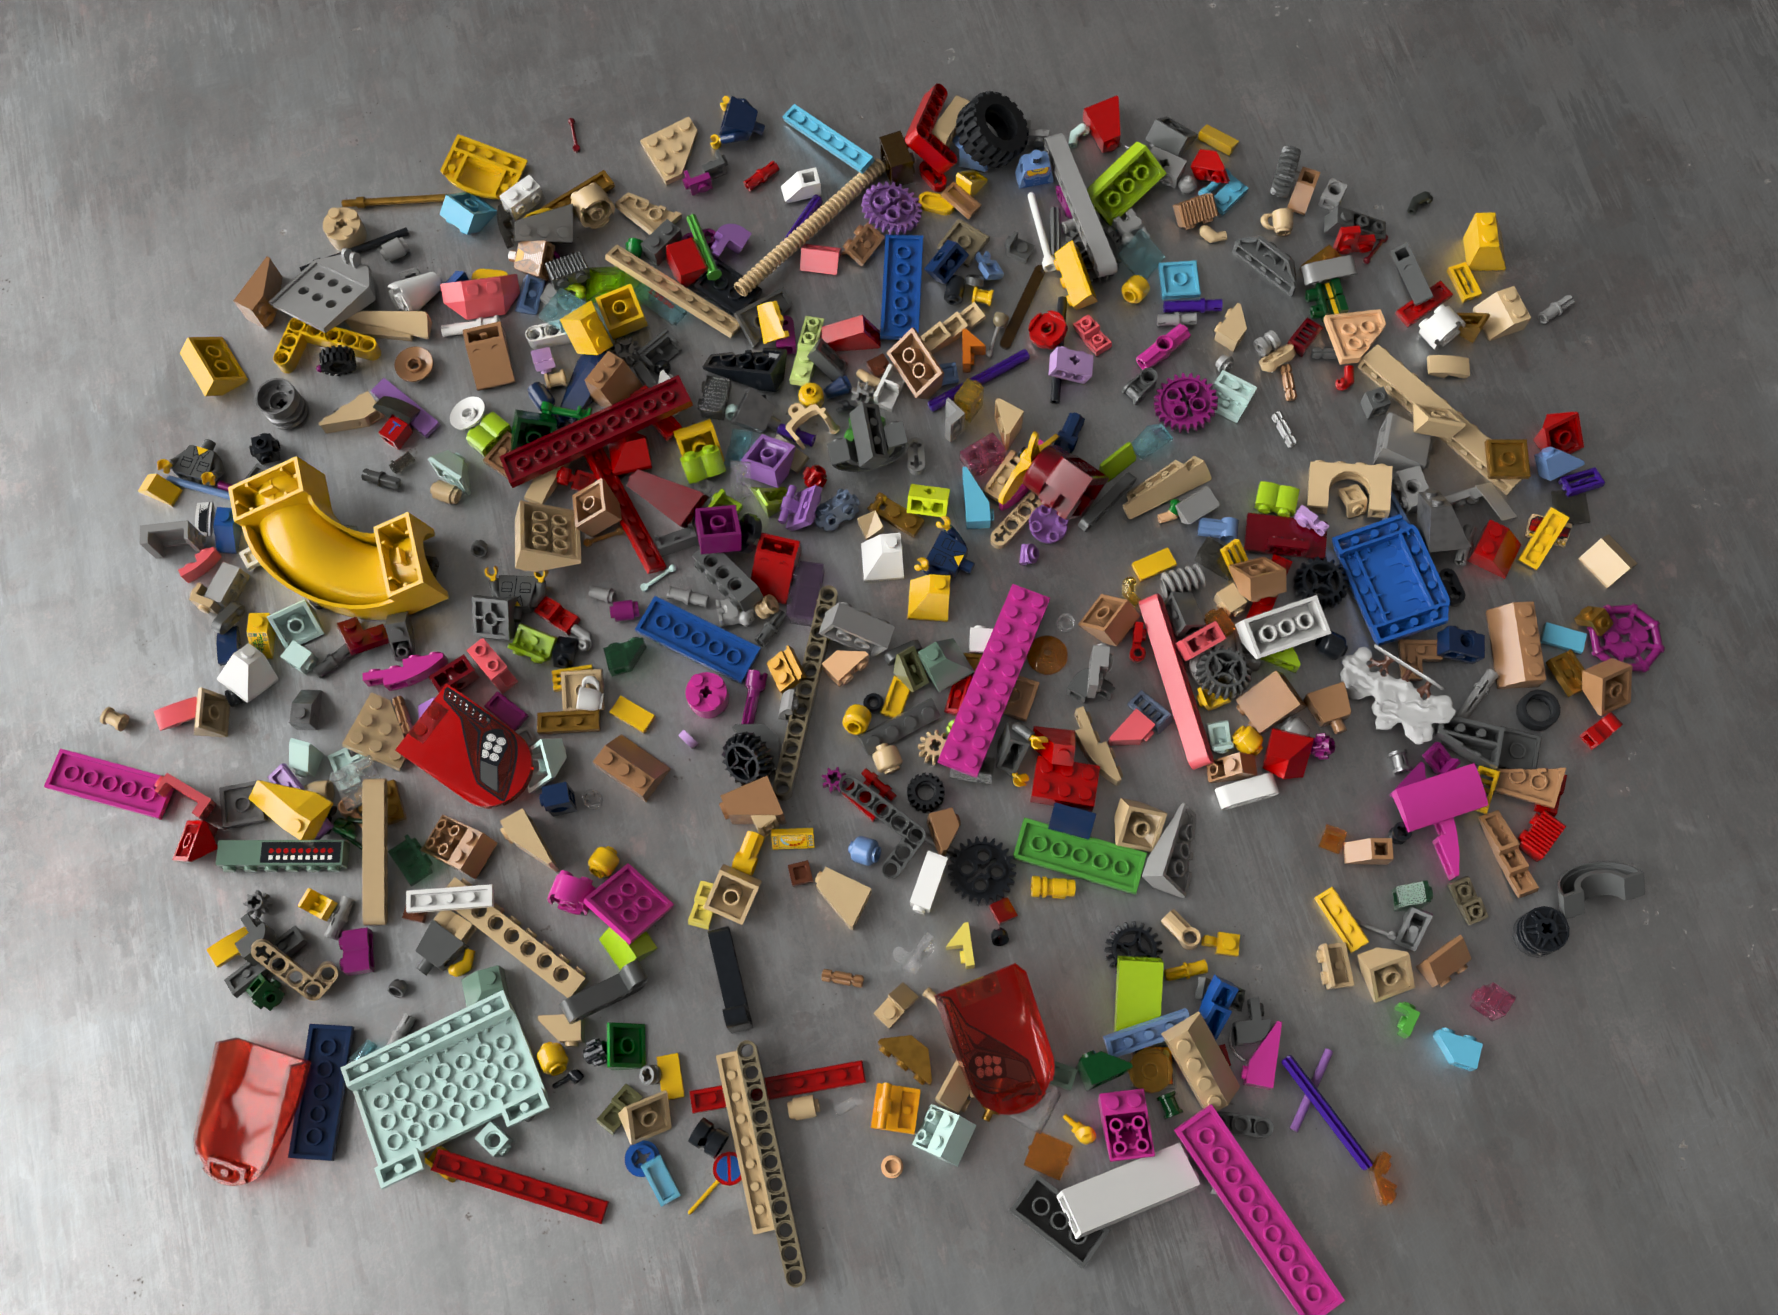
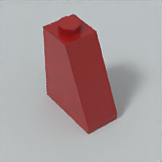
M1116 95L1084 108L1083 121L1086 126H1089L1090 133L1101 152L1113 151L1119 147L1121 136L1119 97Z
M864 315L821 327L822 335L820 339H823L835 352L881 348L880 330Z
M1033 726V732L1036 737L1045 736L1048 739L1047 743H1042L1045 749L1034 750L1052 764L1073 766L1075 730Z

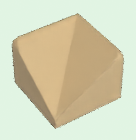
M876 510L858 518V525L866 540L884 533V526Z

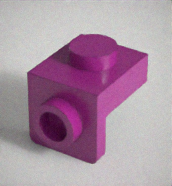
M684 171L685 178L682 181L685 189H689L692 196L705 193L713 188L708 172L690 178L688 171Z
M1435 742L1422 755L1437 775L1454 770L1461 763L1459 759L1452 758L1441 742Z

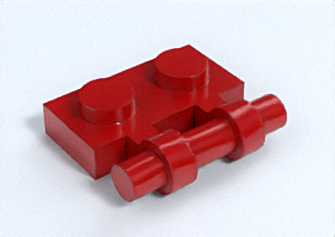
M867 768L862 771L861 775L866 778L864 784L868 787L874 785L880 791L878 795L882 798L887 797L892 802L897 797L891 791L892 788L888 784L885 785L878 779L879 776L875 772L871 773ZM854 781L845 790H852L855 786ZM863 792L860 795V801L863 803H868L872 799V795L869 792ZM842 793L845 798L872 822L877 819L846 794ZM881 804L877 807L878 815H881L887 808V805Z

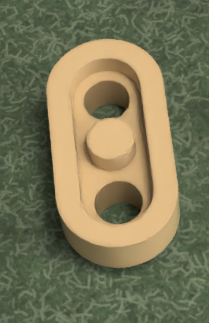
M1292 344L1283 345L1261 358L1259 364L1262 371L1273 372L1278 366L1291 361L1296 354L1294 346Z

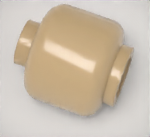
M888 743L877 746V751L873 753L872 758L878 772L889 775L900 770L899 766L903 761L897 746H889Z

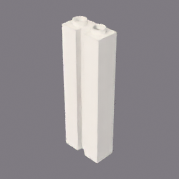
M1179 1142L1155 1152V1157L1137 1159L1063 1189L1056 1197L1063 1212L1068 1216V1223L1075 1238L1079 1239L1192 1192L1200 1185L1197 1171L1192 1168L1189 1162V1155L1186 1149L1182 1148Z

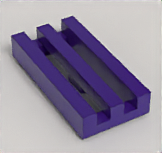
M1596 467L1561 477L1558 483L1563 485V491L1566 490L1567 497L1603 487L1605 481ZM1590 475H1595V476L1590 477V478H1584V477H1587V476H1590ZM1580 479V480L1577 481V482H1573V483H1570V484L1568 483V482H1571V481Z

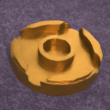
M1153 1048L1142 1049L1130 1060L1133 1068L1128 1074L1131 1082L1137 1089L1144 1088L1145 1093L1151 1094L1160 1092L1170 1083L1173 1074L1172 1064L1169 1058L1160 1050Z

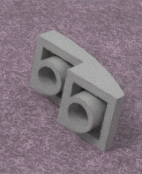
M789 689L782 694L778 716L781 720H787V715H793L794 709H798L799 697L796 696L794 689Z

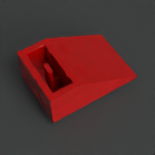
M761 533L755 553L751 580L759 587L763 597L770 594L776 598L778 603L787 604L802 551L800 541Z

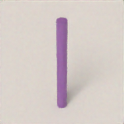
M1325 1048L1311 1079L1316 1088H1318L1333 1055V1051ZM1304 1095L1290 1126V1129L1295 1132L1299 1131L1311 1104L1306 1095Z

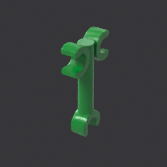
M542 401V414H557L577 418V421L592 414V408L584 410L581 406H578L577 410H572Z

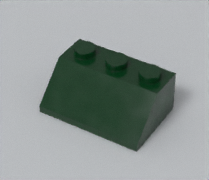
M1094 1050L1083 1054L1076 1066L1086 1091L1125 1075L1133 1068L1132 1063L1102 1051L1095 1053Z

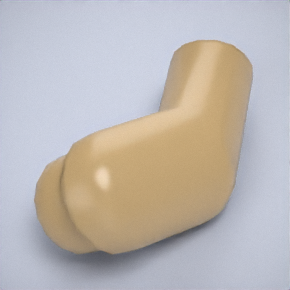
M1202 225L1199 229L1200 235L1209 243L1227 240L1226 231L1215 232L1208 225Z

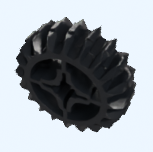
M1318 556L1315 557L1314 561L1309 558L1306 563H1301L1300 568L1295 572L1296 576H1294L1293 581L1296 583L1293 585V589L1298 590L1296 596H1302L1301 600L1317 595L1323 610H1326L1328 606L1334 608L1336 603L1340 604L1342 602V598H1345L1347 595L1345 591L1349 589V585L1346 584L1349 578L1344 577L1346 570L1340 571L1341 564L1335 566L1334 559L1327 562V557H1324L1322 561ZM1306 576L1309 578L1308 581L1312 585L1310 589L1306 584ZM1331 578H1333L1335 581L1336 590L1333 588V585L1330 582ZM1324 580H1326L1324 583H1322L1321 585L1319 584V585L1316 587V585H1317L1318 583H1321V582H1323Z
M754 732L736 733L722 747L724 751L721 755L725 758L722 763L727 766L725 770H728L730 777H734L735 783L740 782L741 786L765 776L770 778L771 773L774 772L772 768L775 764L771 761L774 756L769 753L771 749L767 748L766 742H762L761 736H755Z
M1136 921L1132 922L1131 928H1129L1127 922H1124V930L1120 926H1116L1117 933L1111 931L1109 935L1112 939H1107L1105 942L1111 946L1104 949V952L1111 953L1105 959L1106 961H1114L1109 967L1112 969L1117 966L1118 955L1116 948L1120 949L1126 956H1132L1129 949L1136 942V951L1139 950V953L1137 952L1133 957L1161 958L1157 955L1163 954V949L1156 947L1162 945V941H1154L1158 934L1154 933L1151 936L1149 934L1152 931L1151 927L1146 931L1143 930L1144 923H1141L1139 928H1136ZM1135 934L1134 940L1130 943L1118 942L1125 935ZM1142 937L1148 942L1151 953L1142 947Z

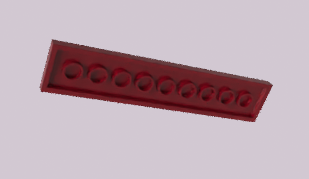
M679 375L501 455L499 458L511 487L515 488L692 407L693 403Z

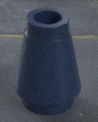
M845 375L837 378L823 391L829 400L850 393L849 391L852 390V386Z

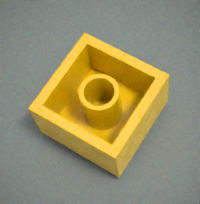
M631 284L595 298L613 340L648 326Z

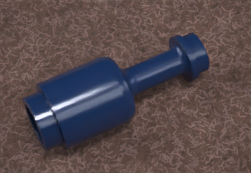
M535 382L528 387V396L539 411L542 412V401L555 405L554 397L544 384ZM552 414L555 416L557 429L566 425L567 422L564 416Z

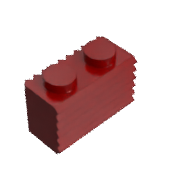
M1545 810L1540 814L1535 813L1529 821L1531 824L1528 830L1524 829L1517 837L1520 844L1519 849L1536 862L1545 857L1566 828V825Z

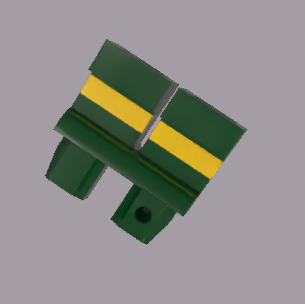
M1339 278L1331 279L1329 283L1325 284L1318 282L1315 288L1305 292L1306 302L1316 301L1317 304L1309 309L1311 319L1321 318L1322 322H1324L1325 315L1347 313L1349 310Z

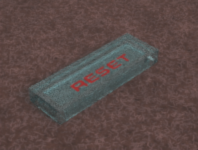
M642 282L634 288L638 300L674 326L687 314L685 309Z

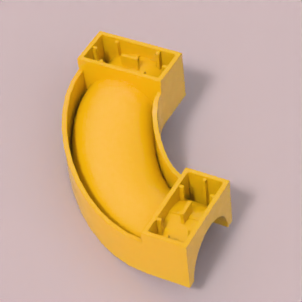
M298 456L228 487L234 522L242 526L245 540L260 565L285 587L315 604L352 618L386 620L390 614L408 611L410 615L449 598L448 591L434 577L424 553L423 541L435 536L432 527L409 512L373 527L374 533H363L345 527L332 511L325 474Z

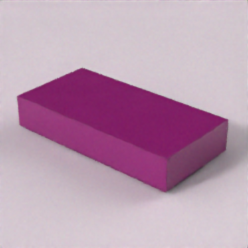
M498 691L484 705L488 711L514 731L518 730L529 717L528 714Z

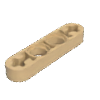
M1031 491L991 533L990 542L994 548L1002 549L1006 547L1029 523L1031 513L1037 507L1043 505L1040 502L1041 500L1038 499L1033 506L1032 503L1036 495L1034 492ZM1023 507H1027L1031 510V513L1024 516L1020 513V510ZM1015 521L1018 527L1016 529H1009L1007 523ZM1005 531L1006 534L1003 536V542L1000 540L996 542V536L1001 537Z

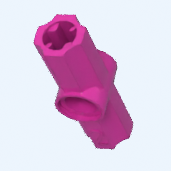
M1179 324L1166 335L1158 337L1152 346L1136 357L1138 366L1142 370L1152 368L1161 360L1169 358L1171 352L1191 337L1188 328L1185 325Z

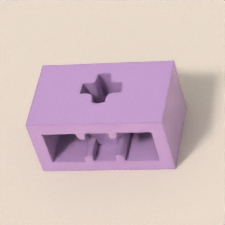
M1064 346L1057 347L1050 354L1049 376L1085 384L1092 377L1094 355L1087 354L1084 351L1070 350Z

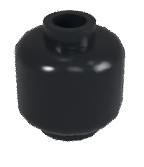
M1331 631L1329 635L1317 638L1315 642L1317 652L1331 660H1337L1340 656L1343 657L1348 650L1346 638L1334 631Z

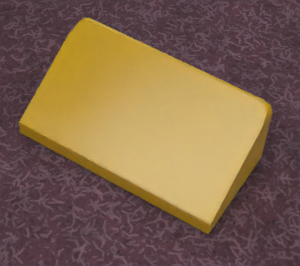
M1208 124L1198 134V140L1228 156L1231 155L1239 143L1235 138Z

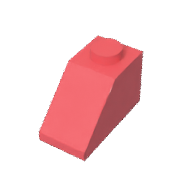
M1136 708L1110 736L1107 744L1110 746L1140 745L1144 740L1148 742L1155 734L1153 729L1156 724Z

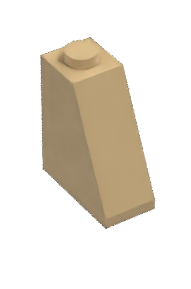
M825 867L823 872L819 871L815 879L817 890L849 929L854 930L872 894V889Z

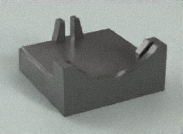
M473 596V636L502 640L513 639L516 634L514 609L517 597Z

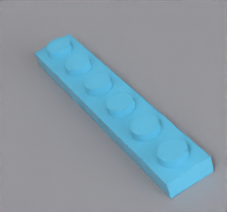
M796 104L782 116L783 120L861 174L875 161L873 156Z

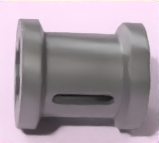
M1407 749L1396 750L1388 754L1389 758H1392L1395 768L1393 772L1396 775L1413 770L1412 766H1409L1406 756L1408 753Z

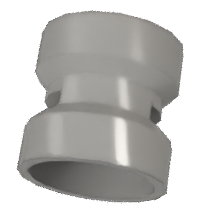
M1270 330L1264 334V337L1255 339L1253 345L1257 353L1264 357L1270 353V350L1279 348L1281 342L1278 335Z

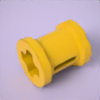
M975 286L972 303L978 302L991 306L994 290L978 289V286Z

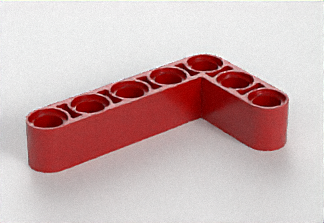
M936 83L923 96L905 136V142L910 149L939 174H945L957 163V157L952 150L931 133L948 96L946 88L942 84Z

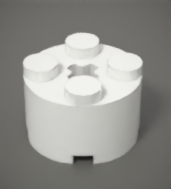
M1444 304L1434 311L1435 314L1430 319L1426 318L1419 324L1421 328L1419 334L1435 351L1439 350L1437 346L1441 345L1444 347L1460 333L1459 327L1462 326L1464 328L1466 325L1450 306L1445 307Z

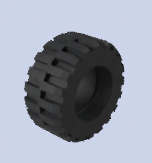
M993 91L979 93L962 108L956 119V127H958L956 133L960 138V145H963L965 148V153L969 154L974 162L978 161L979 165H987V168H1002L1024 151L1028 143L1029 128L1026 127L1027 121L1023 118V112L1017 108L1018 105L1015 102L1010 101L1009 97L1002 96V93ZM987 123L993 127L998 137L991 132Z

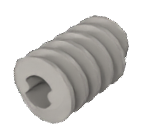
M1193 564L1192 568L1185 566L1184 570L1178 568L1176 572L1171 570L1169 575L1166 572L1161 574L1160 584L1165 598H1168L1169 591L1176 592V589H1178L1179 592H1183V587H1186L1188 592H1190L1191 585H1194L1197 590L1199 589V583L1203 587L1206 586L1204 573L1198 564Z

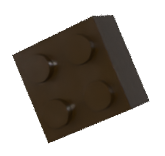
M901 130L879 137L880 159L885 164V172L890 184L892 185V182H895V186L898 187L900 184L903 186L913 183V174H915L913 164L915 163V158L912 152L909 153V147Z

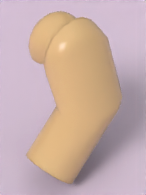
M859 369L856 373L859 379L865 383L868 382V385L871 388L874 387V391H876L881 381L880 378L869 374L864 369Z

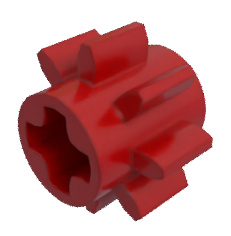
M813 465L811 468L807 466L803 472L804 483L808 487L814 485L824 487L827 482L826 470L819 465Z

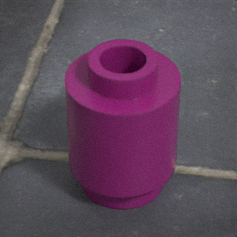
M638 601L613 602V606H609L610 616L615 618V622L635 620V617H640Z

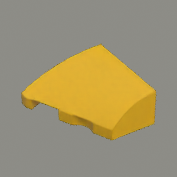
M777 301L758 305L757 311L763 343L769 344L789 337V332L783 331L784 319L780 313Z

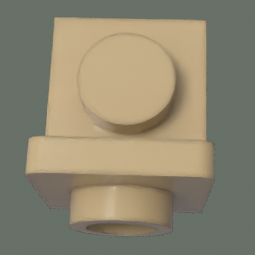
M1358 484L1339 489V497L1346 506V516L1348 518L1367 513V497Z

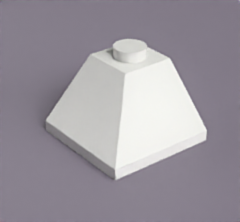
M901 533L880 534L861 543L864 582L904 579Z
M248 643L233 653L217 680L245 702L249 703L278 682V677L265 655Z

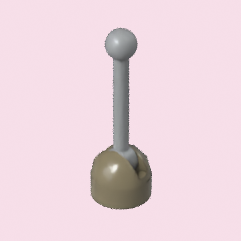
M996 312L994 314L993 323L996 329L989 350L986 351V356L989 358L993 356V347L999 329L1006 327L1008 324L1009 316L1004 313Z

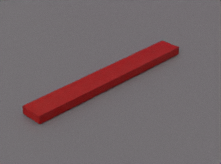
M600 448L584 455L596 479H605L619 501L622 520L619 522L647 574L664 571L667 566L618 475L613 476L612 465L604 449Z
M860 1060L766 1077L765 1082L769 1100L863 1084L866 1083L863 1061ZM722 1085L689 1091L693 1114L727 1108ZM759 1088L754 1089L751 1094L754 1101L761 1100L763 1097L762 1090Z
M438 1148L430 1170L602 1224L609 1204L608 1201L440 1148Z

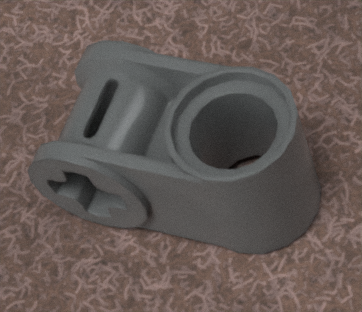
M1145 368L1134 379L1130 380L1121 392L1127 394L1133 400L1134 405H1138L1156 388L1158 373L1153 368ZM1145 378H1150V379H1152L1153 381L1147 382V381H1145L1144 379H1145Z

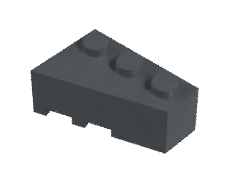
M573 204L514 221V242L544 240L549 243L572 244Z
M1453 716L1449 723H1435L1432 737L1433 740L1441 742L1442 745L1475 763L1477 766L1480 765L1496 770L1499 765L1505 728Z

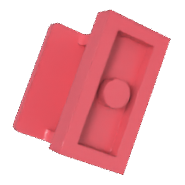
M481 638L466 650L502 695L518 683V680L508 670L507 665L484 638Z
M168 773L165 776H160L155 783V792L164 798L174 788L196 801L198 804L192 811V814L203 821H206L217 805L209 797Z

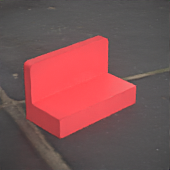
M804 244L801 248L800 270L836 275L838 273L841 248Z

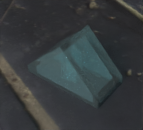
M1162 424L1148 425L1131 444L1134 452L1142 461L1172 441L1173 437Z

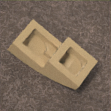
M1429 355L1427 357L1428 375L1440 378L1450 375L1463 379L1470 376L1469 358L1451 355Z

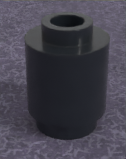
M953 275L946 283L944 300L950 305H957L963 300L966 284L964 282L965 279L959 275Z

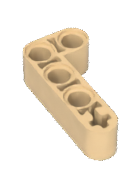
M957 95L934 125L931 132L949 149L953 138L957 135L956 119L958 113L970 102V100Z
M258 939L251 946V955L257 962L310 1001L320 999L338 977L337 966L331 961L323 962L311 974L265 939ZM257 946H266V953L271 955L268 962L265 961L267 960V955L262 952L257 954ZM282 958L285 961V965L282 968H275L272 965L273 960ZM324 968H333L334 974L331 977H324L321 974ZM292 972H301L302 978L297 982L290 979ZM313 984L320 988L318 993L314 995L307 992V988Z

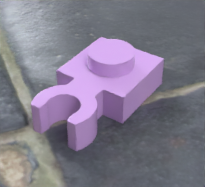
M1303 505L1300 506L1294 516V519L1300 526L1307 527L1309 530L1312 528L1320 536H1323L1329 528L1327 523L1318 519L1319 516Z

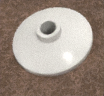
M468 397L461 400L451 411L450 423L458 430H466L475 426L484 416V402L478 397Z

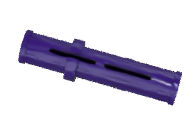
M1200 298V300L1163 301L1164 313H1205L1209 311H1222L1223 307L1222 299L1205 300V298Z

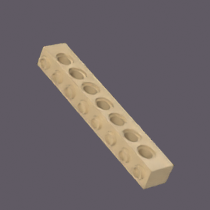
M454 877L446 888L473 885L464 878L460 881ZM494 903V907L487 908L486 914L482 917L478 916L481 908L455 910L567 998L581 992L589 982L585 978L586 972L578 966L575 969L569 966L570 960L561 953L556 956L551 952L554 949L546 941L538 942L535 939L538 935L529 928L525 931L520 928L521 922L512 915L507 918L503 914L505 910L498 904ZM498 920H503V926L495 930V923ZM519 932V939L516 942H511V935ZM535 945V952L532 955H527V948ZM552 958L551 966L544 968V960ZM564 970H568V978L564 981H560V973Z

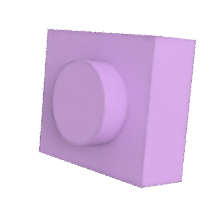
M545 347L532 350L531 355L536 372L540 371L541 374L552 372L555 363L550 348Z

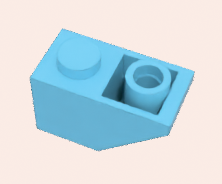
M1449 1028L1434 1031L1433 1037L1450 1065L1468 1071L1477 1069L1483 1043L1477 1042V1038L1470 1035H1463V1037L1456 1035L1455 1031Z

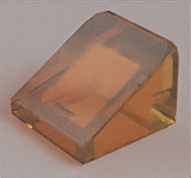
M1326 824L1319 847L1339 854L1347 836L1346 831Z

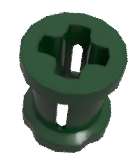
M1175 1091L1157 1097V1101L1161 1102L1165 1112V1119L1183 1113V1110L1179 1108L1176 1101Z

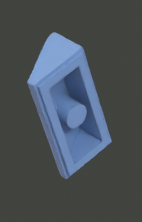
M530 274L525 276L516 304V312L537 314L540 297L545 285L544 280Z

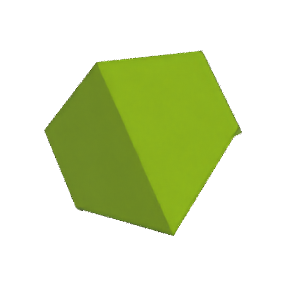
M750 487L768 518L781 511L780 506L783 497L786 496L788 491L786 487Z

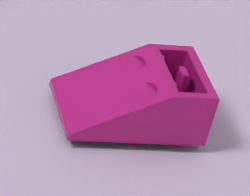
M1144 1088L1100 1093L1098 1104L1110 1162L1155 1157Z

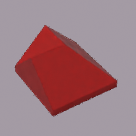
M1579 412L1547 414L1542 429L1533 439L1540 451L1547 447H1553L1571 454L1584 448Z
M635 432L608 445L613 476L635 472L637 469L652 468L647 436Z
M1272 728L1262 768L1282 779L1303 778L1314 737Z
M187 820L172 860L177 862H193L217 850L218 846L214 838L218 828L203 820Z

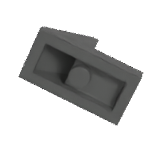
M1411 906L1403 915V924L1396 936L1395 944L1416 952L1433 914Z

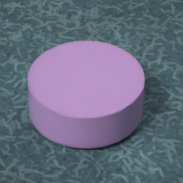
M685 730L679 734V737L692 749L699 744Z

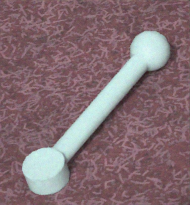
M671 564L669 569L647 584H641V590L647 592L651 585L670 572H675L677 567Z

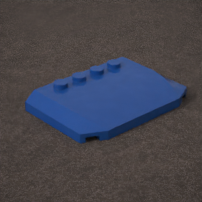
M1399 514L1332 537L1335 554L1342 570H1346L1345 577L1349 578L1348 584L1373 641L1377 646L1448 623L1450 605L1448 593L1418 528L1413 524L1407 523L1403 516Z

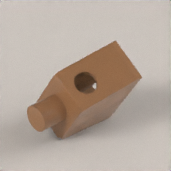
M1344 682L1306 694L1303 701L1321 728L1331 725L1335 735L1347 731L1343 721L1351 715V708Z

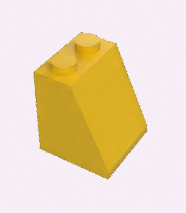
M1475 213L1463 236L1465 260L1471 271L1506 270L1503 237L1496 213Z
M592 301L585 303L560 319L577 354L599 355L613 346L611 338Z

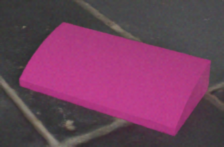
M1475 763L1395 789L1391 793L1408 833L1488 806L1486 793Z

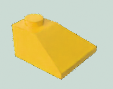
M930 574L910 580L908 619L948 622L950 575Z

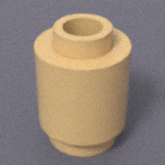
M438 480L432 484L430 493L433 499L448 504H457L461 499L462 490L458 489L456 485Z
M814 1095L792 1098V1101L787 1102L789 1117L796 1121L817 1117V1112H820L819 1099H814Z

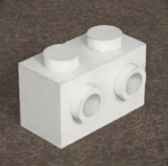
M530 175L499 196L505 210L514 220L545 199L541 187Z

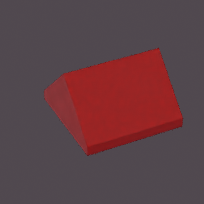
M691 237L666 245V261L676 282L688 288L708 269L694 238Z

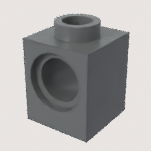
M1383 386L1365 392L1360 404L1367 419L1386 414L1391 402Z

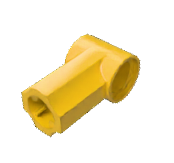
M747 831L741 849L733 859L732 868L752 876L756 869L757 857L765 837L759 833Z

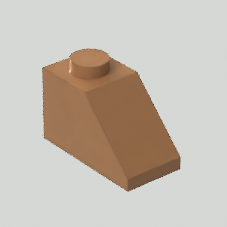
M953 807L929 813L926 822L936 850L942 856H946L958 833L959 826H961L960 817L958 814H955Z

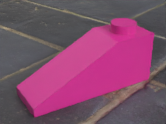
M1281 1021L1273 1024L1246 1062V1066H1242L1241 1079H1244L1243 1085L1267 1090L1273 1089L1282 1027Z

